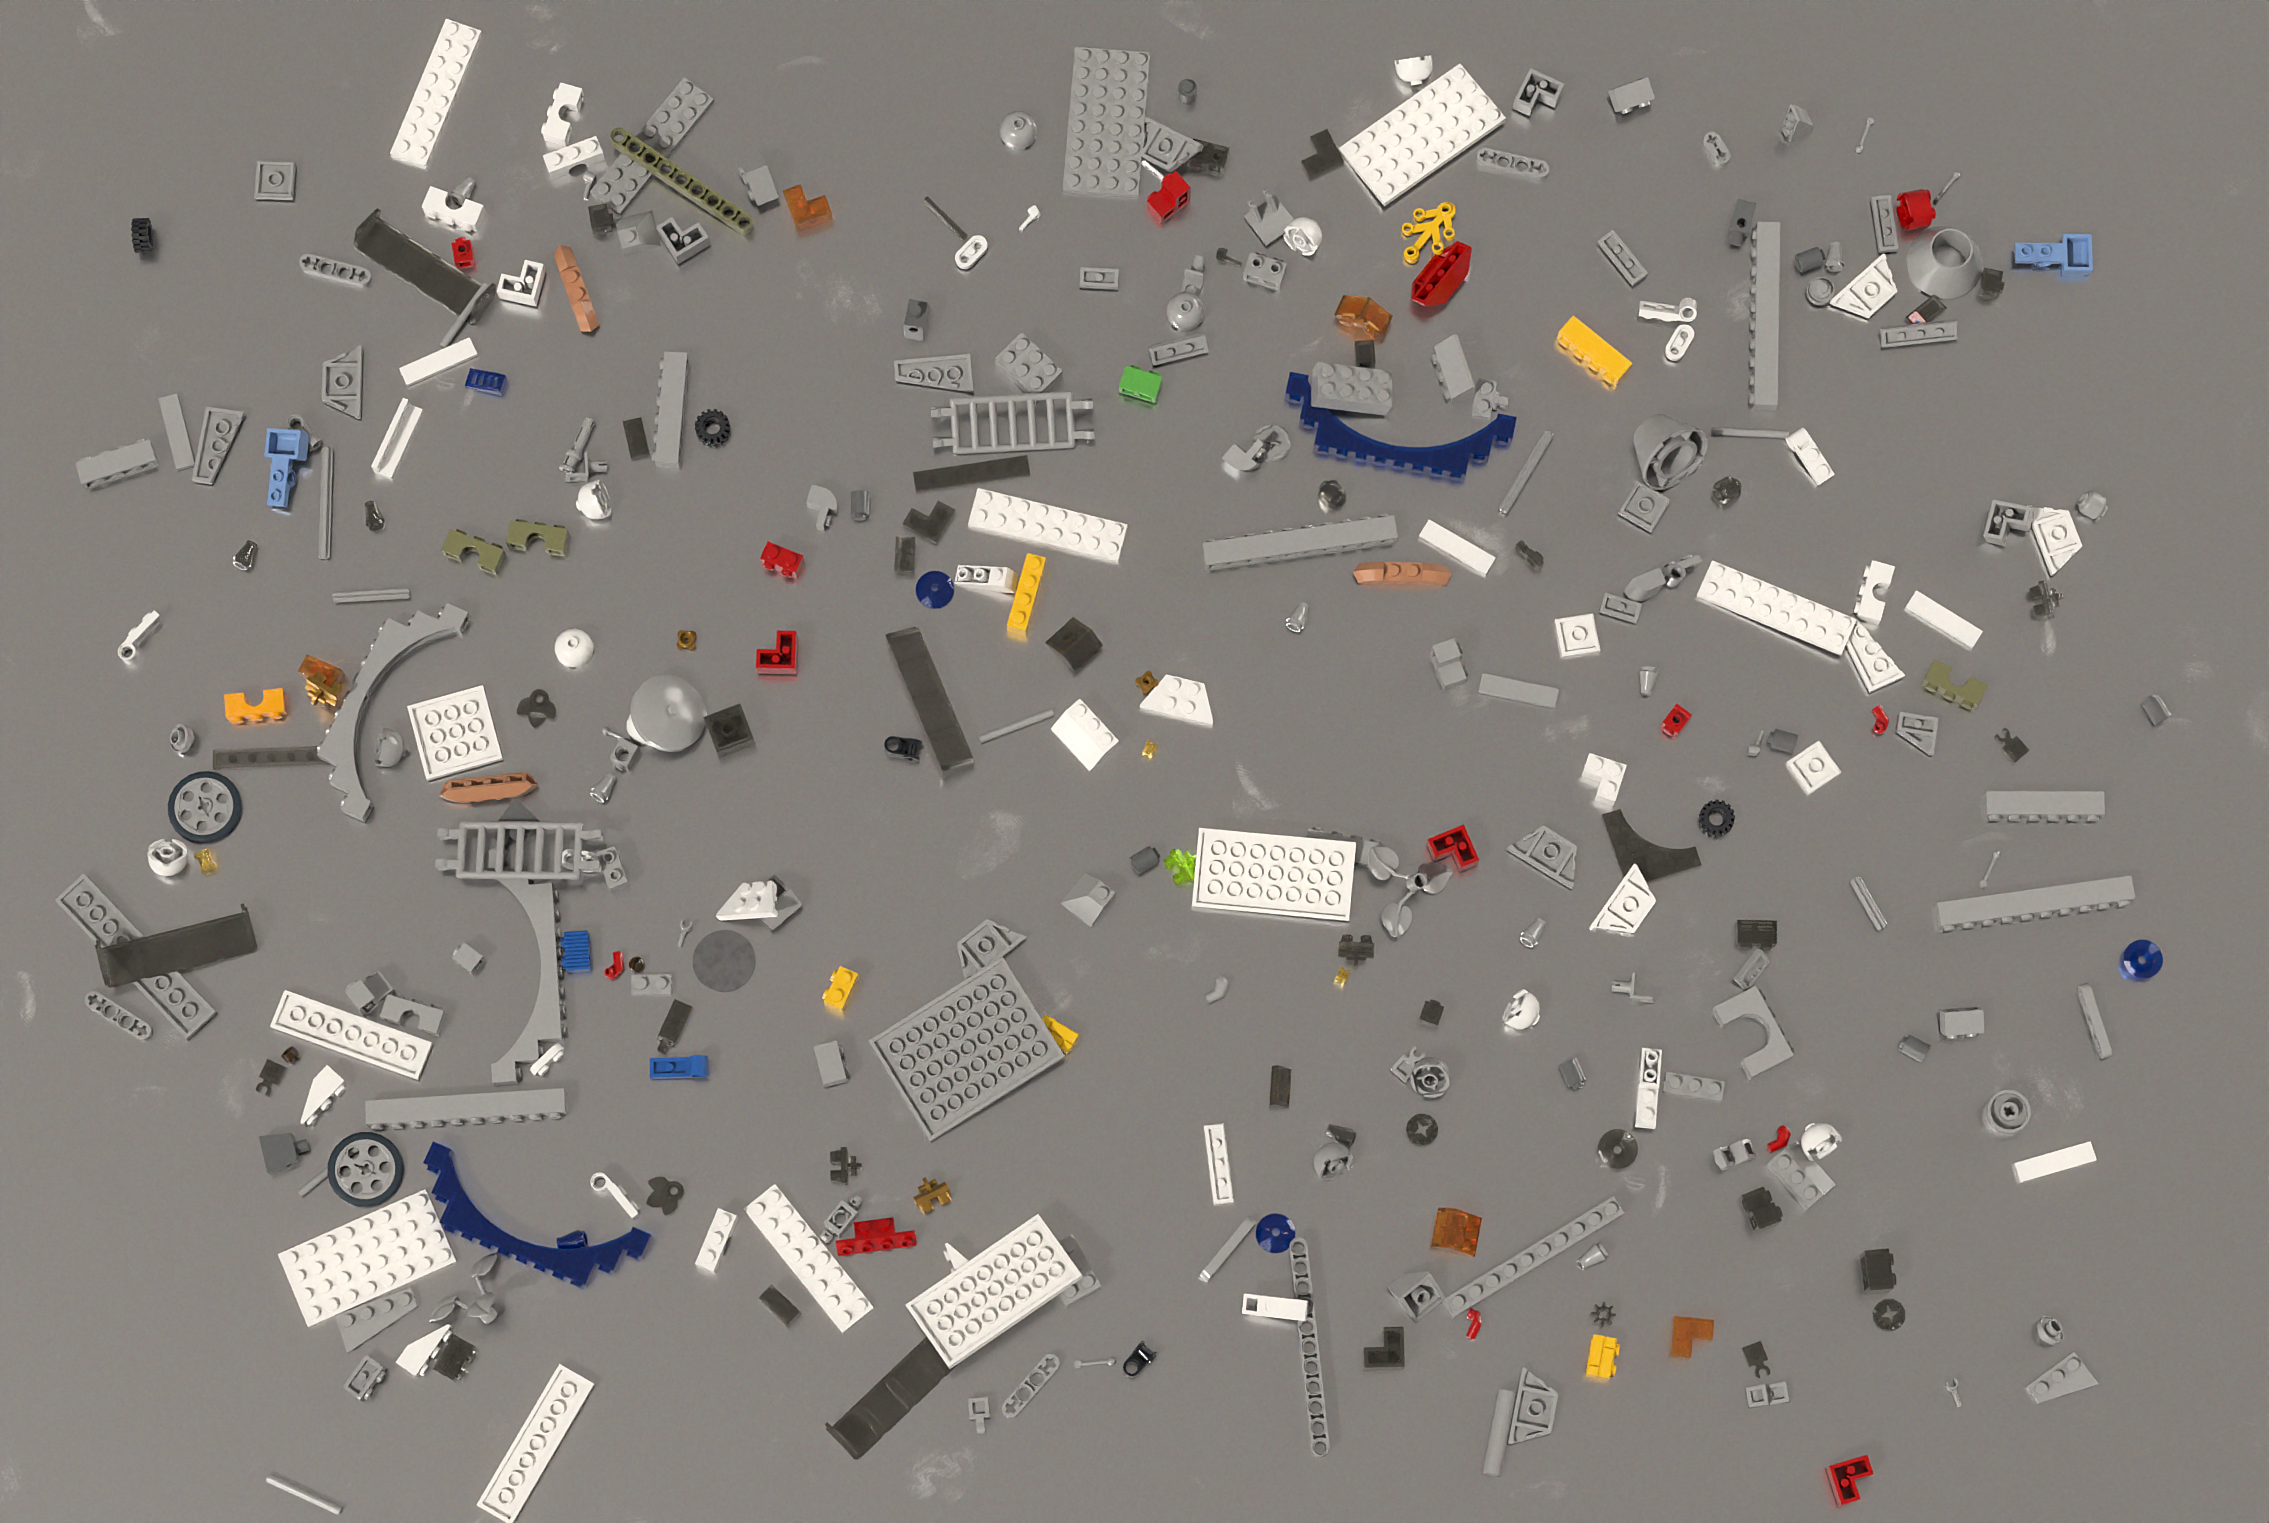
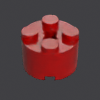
M1919 189L1898 194L1897 201H1900V206H1897V215L1901 226H1906V231L1929 227L1932 219L1936 218V211L1931 206V193L1929 190Z

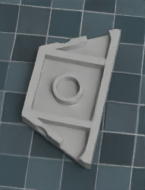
M1145 116L1146 126L1140 156L1143 159L1169 172H1173L1203 149L1204 146Z
M357 346L356 349L346 354L344 352L335 359L323 362L322 401L357 419H361L362 346Z
M1543 825L1535 830V832L1526 835L1507 848L1514 855L1572 890L1577 852L1575 844Z
M986 919L956 943L964 980L999 958L1006 956L1026 940V937Z
M1522 1367L1508 1439V1444L1510 1445L1551 1434L1559 1393L1547 1386L1545 1382L1537 1378L1525 1367Z

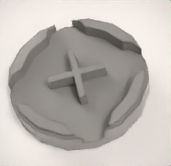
M1274 424L1262 426L1253 437V444L1258 439L1263 440L1267 444L1265 447L1266 452L1259 458L1265 462L1275 463L1281 461L1290 450V436L1281 426Z

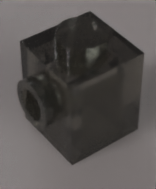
M607 203L588 206L593 234L605 235L612 231L611 225L615 224L613 213H609Z
M1984 268L1977 295L1988 300L1996 299L1998 294L2002 293L2005 282H2001L2003 271Z
M1430 999V1001H1425L1418 1023L1437 1029L1444 1006H1441V1003L1436 1000Z

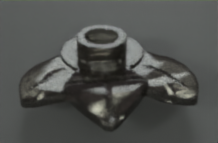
M542 689L534 690L530 697L522 699L517 707V715H528L529 722L534 728L540 726L544 722L545 717L554 719L556 714L555 705L549 701L548 693ZM537 697H543V701L537 702Z
M665 1177L650 1179L648 1184L654 1191L648 1197L646 1204L653 1208L662 1207L664 1215L671 1214L676 1210L678 1200L684 1194L682 1184L677 1181L670 1182ZM677 1188V1194L672 1195L670 1193L671 1189Z

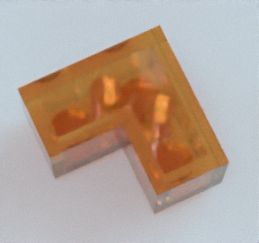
M801 184L783 190L784 199L797 232L833 220L825 195L807 201Z
M1343 295L1334 314L1341 324L1348 327L1350 325L1360 327L1365 330V334L1371 337L1384 336L1393 317L1370 297Z
M306 654L298 670L301 677L305 679L309 675L313 677L317 672H321L327 677L324 684L328 687L333 681L341 684L345 677L342 669ZM307 695L308 699H309L310 702H311L312 697H310L309 695ZM328 702L325 704L317 703V705L329 709L331 705Z
M1673 1316L1671 1321L1669 1358L1689 1360L1692 1352V1341L1710 1343L1713 1340L1714 1320Z

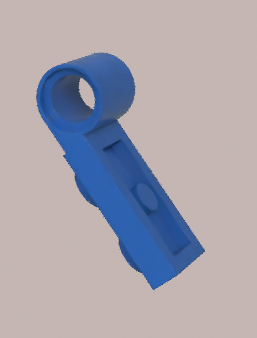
M706 1055L650 1058V1079L708 1077V1056Z

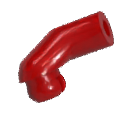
M1878 705L1872 709L1877 717L1874 731L1882 734L1887 730L1889 718L1882 706Z
M622 951L613 952L614 963L604 971L607 978H617L624 970Z
M1780 1126L1777 1129V1140L1767 1143L1770 1153L1787 1146L1791 1136V1131L1787 1126Z

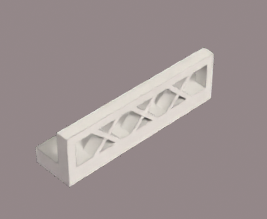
M402 399L371 466L375 473L389 479H393L424 412L423 409L411 405L408 399Z

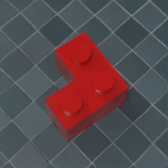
M1177 171L1172 174L1168 173L1162 179L1161 189L1158 192H1152L1147 197V208L1162 223L1190 201L1191 187Z
M777 630L776 649L756 650L757 673L796 674L798 646L796 631Z
M1464 824L1427 840L1426 844L1434 862L1453 855L1460 872L1479 863L1478 855Z
M1868 1455L1826 1467L1838 1507L1861 1500L1855 1481L1874 1474Z

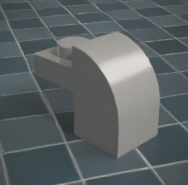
M1258 439L1246 452L1241 446L1234 443L1222 459L1237 470L1251 471L1261 465L1255 459L1263 456L1266 452L1265 447L1267 444L1263 440Z
M812 484L806 502L807 507L820 511L816 527L818 530L825 531L826 526L830 525L832 515L829 514H838L836 498L830 490Z
M1749 1139L1740 1140L1732 1145L1713 1151L1715 1155L1714 1160L1722 1171L1757 1157Z

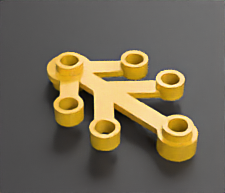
M1443 202L1437 209L1424 211L1418 208L1414 211L1413 215L1416 221L1420 222L1425 218L1436 217L1432 222L1416 225L1404 223L1402 225L1403 234L1406 236L1424 231L1413 246L1405 249L1404 257L1408 263H1416L1419 260V250L1431 236L1433 237V253L1436 255L1443 253L1444 247L1441 243L1439 226L1443 221L1445 224L1443 231L1445 239L1453 240L1456 234L1452 227L1451 219L1455 216L1456 209L1452 203ZM1418 213H1422V216L1417 217L1416 215ZM1407 227L1411 228L1409 231H1405ZM1448 232H1452V235L1447 236L1446 234ZM1435 247H1441L1439 250H1435Z

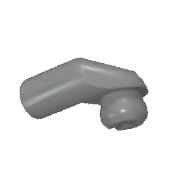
M1218 977L1215 990L1205 994L1208 1003L1221 999L1226 995L1229 982L1225 977Z

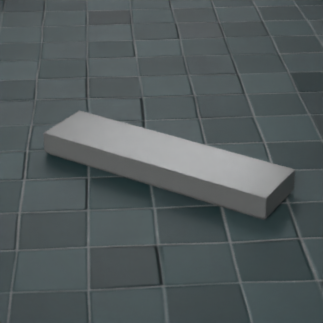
M1953 319L1880 327L1881 346L1883 348L1957 340L1958 321Z
M178 394L158 398L176 470L180 471L194 467L195 460Z
M1482 673L1478 693L1555 709L1559 689Z

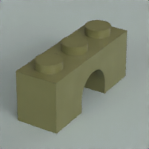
M523 519L510 520L506 539L508 548L527 550L530 540L535 537H541L545 540L544 549L547 554L566 555L569 532L564 526L554 525V527L546 526L542 522L531 524Z
M450 529L441 549L443 555L461 562L467 552L477 551L480 553L477 562L479 569L495 575L498 574L506 556L501 545L497 543L488 544L483 538L478 536L472 538L460 529H456V531Z
M1934 660L1922 685L1926 686L1925 688L1931 692L1936 693L1937 691L1943 694V697L1947 700L1960 702L1964 708L1976 709L1988 684L1970 676L1964 686H1955L1949 679L1952 667Z

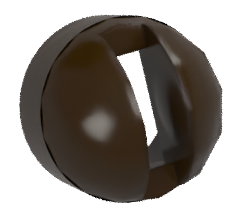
M633 957L629 961V968L634 973H640L645 968V962L640 957ZM636 960H639L636 969L633 968Z
M291 1046L282 1053L281 1057L287 1063L292 1064L295 1063L294 1058L298 1060L299 1053Z

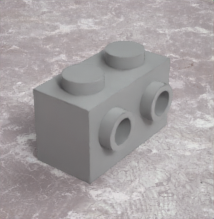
M1648 77L1608 90L1615 112L1621 111L1622 114L1633 111L1632 107L1639 105V108L1650 104V100L1655 99Z
M1250 252L1243 273V279L1280 290L1287 263H1284L1279 258H1268L1260 252Z
M1979 1006L1939 1009L1940 1033L1947 1036V1038L1955 1039L1959 1038V1035L1965 1034L1967 1037H1977L1978 1033H1984V1010Z
M837 1041L813 1046L824 1088L847 1082L846 1076L850 1074L847 1064L843 1065L841 1057L845 1056L842 1045L838 1046Z

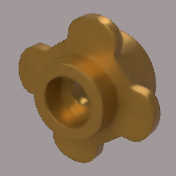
M678 631L677 647L679 649H694L696 647L694 643L697 636L696 632Z
M1145 671L1143 676L1136 678V684L1140 685L1143 693H1149L1159 685V681L1152 676L1151 671Z

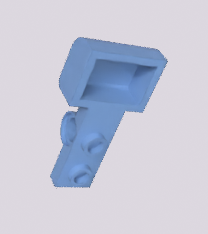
M2063 234L2061 243H2015V263H2035L2039 267L2061 264L2062 276L2090 275L2093 271L2092 234Z
M267 428L264 457L272 459L267 499L268 506L288 507L289 490L296 482V474L292 470L293 460L306 461L309 438L305 431Z

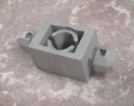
M856 1194L848 1200V1204L842 1200L823 1222L827 1230H823L820 1239L825 1243L830 1242L834 1238V1234L840 1238L859 1215L854 1209H858L862 1199ZM843 1208V1209H844L845 1211H847L851 1216L849 1217L848 1214H847V1213L845 1214V1212H844L843 1210H841V1209ZM840 1214H845L846 1221L842 1224H837L835 1221L836 1217Z

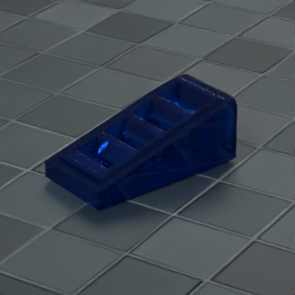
M470 368L465 387L502 396L507 377L500 373ZM474 374L477 375L475 384L471 383ZM481 376H483V383L482 385H479ZM488 378H490V384L489 386H486ZM495 380H498L497 386L493 387Z

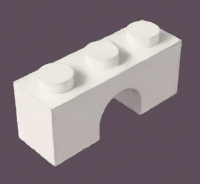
M560 82L559 88L555 89L553 106H549L547 112L549 117L547 123H543L541 130L545 141L567 147L572 127L571 123L561 120V116L564 112L570 110L579 112L584 97L582 88Z
M597 136L543 155L551 180L570 174L569 170L576 165L586 164L589 167L605 161Z
M430 186L422 204L426 216L433 219L438 217L449 225H460L462 229L469 232L471 230L478 231L486 212L482 204L465 199L461 208L452 210L448 208L450 201L448 192Z
M1873 560L1869 566L1866 565L1863 574L1866 577L1865 584L1861 583L1858 593L1862 596L1860 602L1857 601L1854 608V613H1857L1856 618L1858 620L1874 625L1880 623L1885 602L1875 599L1872 590L1875 588L1888 589L1895 566Z
M718 1208L695 1262L697 1267L716 1274L723 1257L726 1242L731 1237L738 1221L737 1215Z

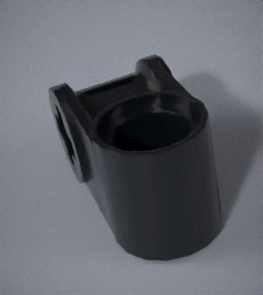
M890 736L884 742V751L890 757L918 762L920 759L918 753L922 741L913 738ZM890 743H896L898 748L892 751L887 746Z
M1142 1340L1124 1362L1123 1375L1128 1379H1135L1154 1360L1158 1353L1149 1349ZM1129 1364H1134L1137 1367V1371L1133 1374L1128 1373L1126 1367Z

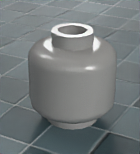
M2095 491L2084 492L2077 502L2079 511L2091 519L2104 516L2108 509L2106 498Z

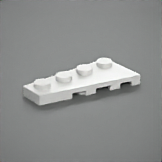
M1857 619L1846 647L1869 693L1904 678L1905 674L1898 669L1894 661L1881 649L1882 647L1869 635L1870 633Z

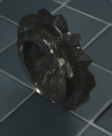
M1427 1114L1414 1115L1407 1123L1406 1131L1408 1138L1414 1144L1421 1146L1433 1142L1438 1134V1125L1435 1119ZM1418 1123L1422 1127L1429 1126L1425 1131L1427 1137L1422 1133L1415 1134L1419 1129Z
M1884 1299L1874 1308V1320L1884 1330H1896L1902 1326L1906 1319L1905 1309L1895 1299ZM1888 1308L1891 1312H1897L1894 1316H1892V1321L1889 1317H1882L1885 1313H1887Z

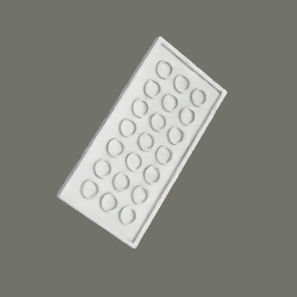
M1458 64L1339 148V152L1380 202L1386 206L1506 122V117L1463 66Z
M1199 827L1192 906L1349 921L1356 842Z
M426 1189L278 1254L309 1328L331 1319L337 1314L351 1310L457 1263Z
M1037 1214L907 1303L906 1307L946 1365L951 1369L1082 1279L1083 1276L1042 1218Z

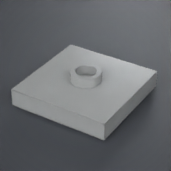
M257 161L254 198L293 200L296 163Z
M1637 480L1618 514L1652 533L1671 499Z

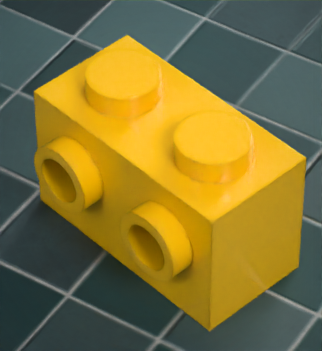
M841 966L838 971L834 970L830 981H833L830 989L826 988L822 999H825V1006L844 1013L858 982V973Z

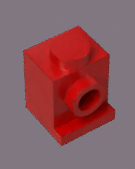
M465 237L455 239V242L451 243L456 268L476 266L470 239L467 240Z
M1676 703L1661 724L1663 731L1670 736L1674 735L1677 737L1691 719L1692 714ZM1672 719H1678L1679 723H1674Z

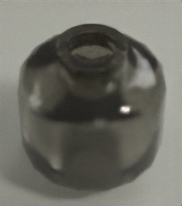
M1726 476L1714 483L1712 494L1717 502L1728 504L1740 497L1742 486L1738 479Z
M1336 480L1324 481L1320 485L1318 497L1328 508H1339L1346 502L1347 492Z

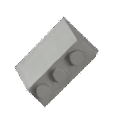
M1454 334L1435 345L1433 353H1431L1433 364H1437L1439 369L1437 371L1438 379L1440 382L1443 381L1445 386L1443 388L1445 399H1449L1450 404L1473 398L1475 389L1458 335Z
M1798 1140L1786 1147L1767 1164L1768 1168L1805 1211L1836 1186L1815 1160L1810 1161L1806 1157Z

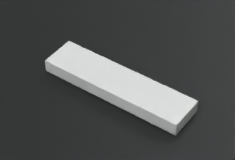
M469 337L399 369L408 387L478 355Z
M1428 520L1419 535L1421 539L1484 575L1488 573L1496 557L1431 520Z
M1917 590L1905 607L1971 649L1983 632Z
M1224 1123L1204 1126L1214 1205L1234 1203Z
M2090 1141L2014 1163L2019 1182L2022 1183L2095 1162L2097 1159Z

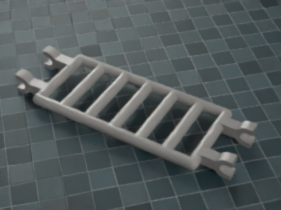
M1071 391L954 397L950 399V407H931V417L951 416L952 437H933V448L952 446L954 454L1074 448L1076 446V439H1095L1094 428L1075 430L1074 409H1093V398L1073 400V393ZM1066 399L1068 441H1056L1054 400ZM1046 400L1049 442H1037L1035 401ZM1027 401L1029 443H1018L1016 402ZM1008 402L1010 444H999L996 403ZM989 403L991 445H979L977 404ZM969 404L972 446H960L958 405Z
M461 821L459 829L438 828L437 836L440 837V840L458 839L457 860L436 859L435 867H438V870H456L458 878L577 880L581 876V871L602 872V863L600 861L581 860L583 840L604 841V833H602V830L583 831V823ZM467 829H478L476 871H464ZM486 829H498L495 871H483ZM506 829H517L515 871H503ZM525 829H537L534 871H522ZM544 829L556 830L554 871H542ZM564 830H575L573 872H561Z

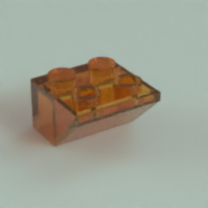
M1438 1208L1431 1247L1446 1252L1475 1257L1482 1218L1456 1208Z

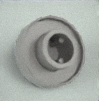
M1816 277L1809 282L1806 294L1809 301L1819 306L1826 305L1833 299L1835 287L1828 278Z
M177 724L170 735L171 748L176 752H187L194 742L193 731L189 725Z
M2043 1316L2037 1322L2036 1327L2041 1340L2055 1345L2064 1338V1332L2060 1323L2053 1317Z

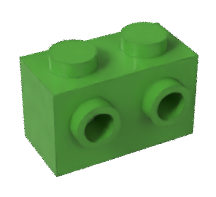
M1135 365L1125 366L1119 384V392L1156 403L1162 385V376L1155 371H1143Z

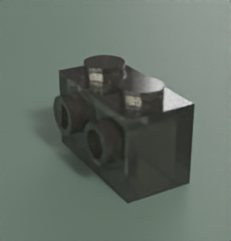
M1193 138L1194 141L1202 144L1204 147L1187 160V166L1196 171L1206 170L1212 175H1224L1230 148Z

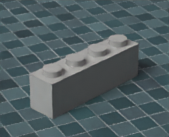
M140 439L135 444L129 446L121 445L116 450L110 452L102 451L95 457L81 458L75 465L81 484L85 489L159 466L150 439Z
M1317 827L1308 829L1307 838L1356 842L1354 866L1369 869L1368 854L1370 848L1373 846L1385 847V844H1382L1380 840L1371 839L1366 841L1362 840L1363 838L1360 836L1351 835V837H1347L1337 831L1327 833L1324 832V829Z

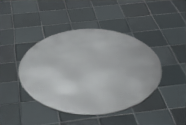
M720 930L708 934L698 943L693 954V969L696 977L704 986L713 991L730 992L742 987L754 972L756 959L753 947L744 936L734 931Z

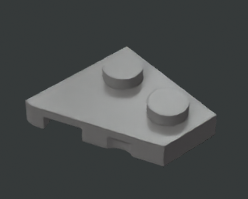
M1899 712L1896 732L1928 755L1933 756L1939 718Z

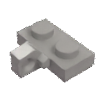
M1478 378L1471 413L1472 417L1490 420L1492 410H1497V407L1507 409L1509 398L1499 396L1500 393L1495 392L1496 381Z

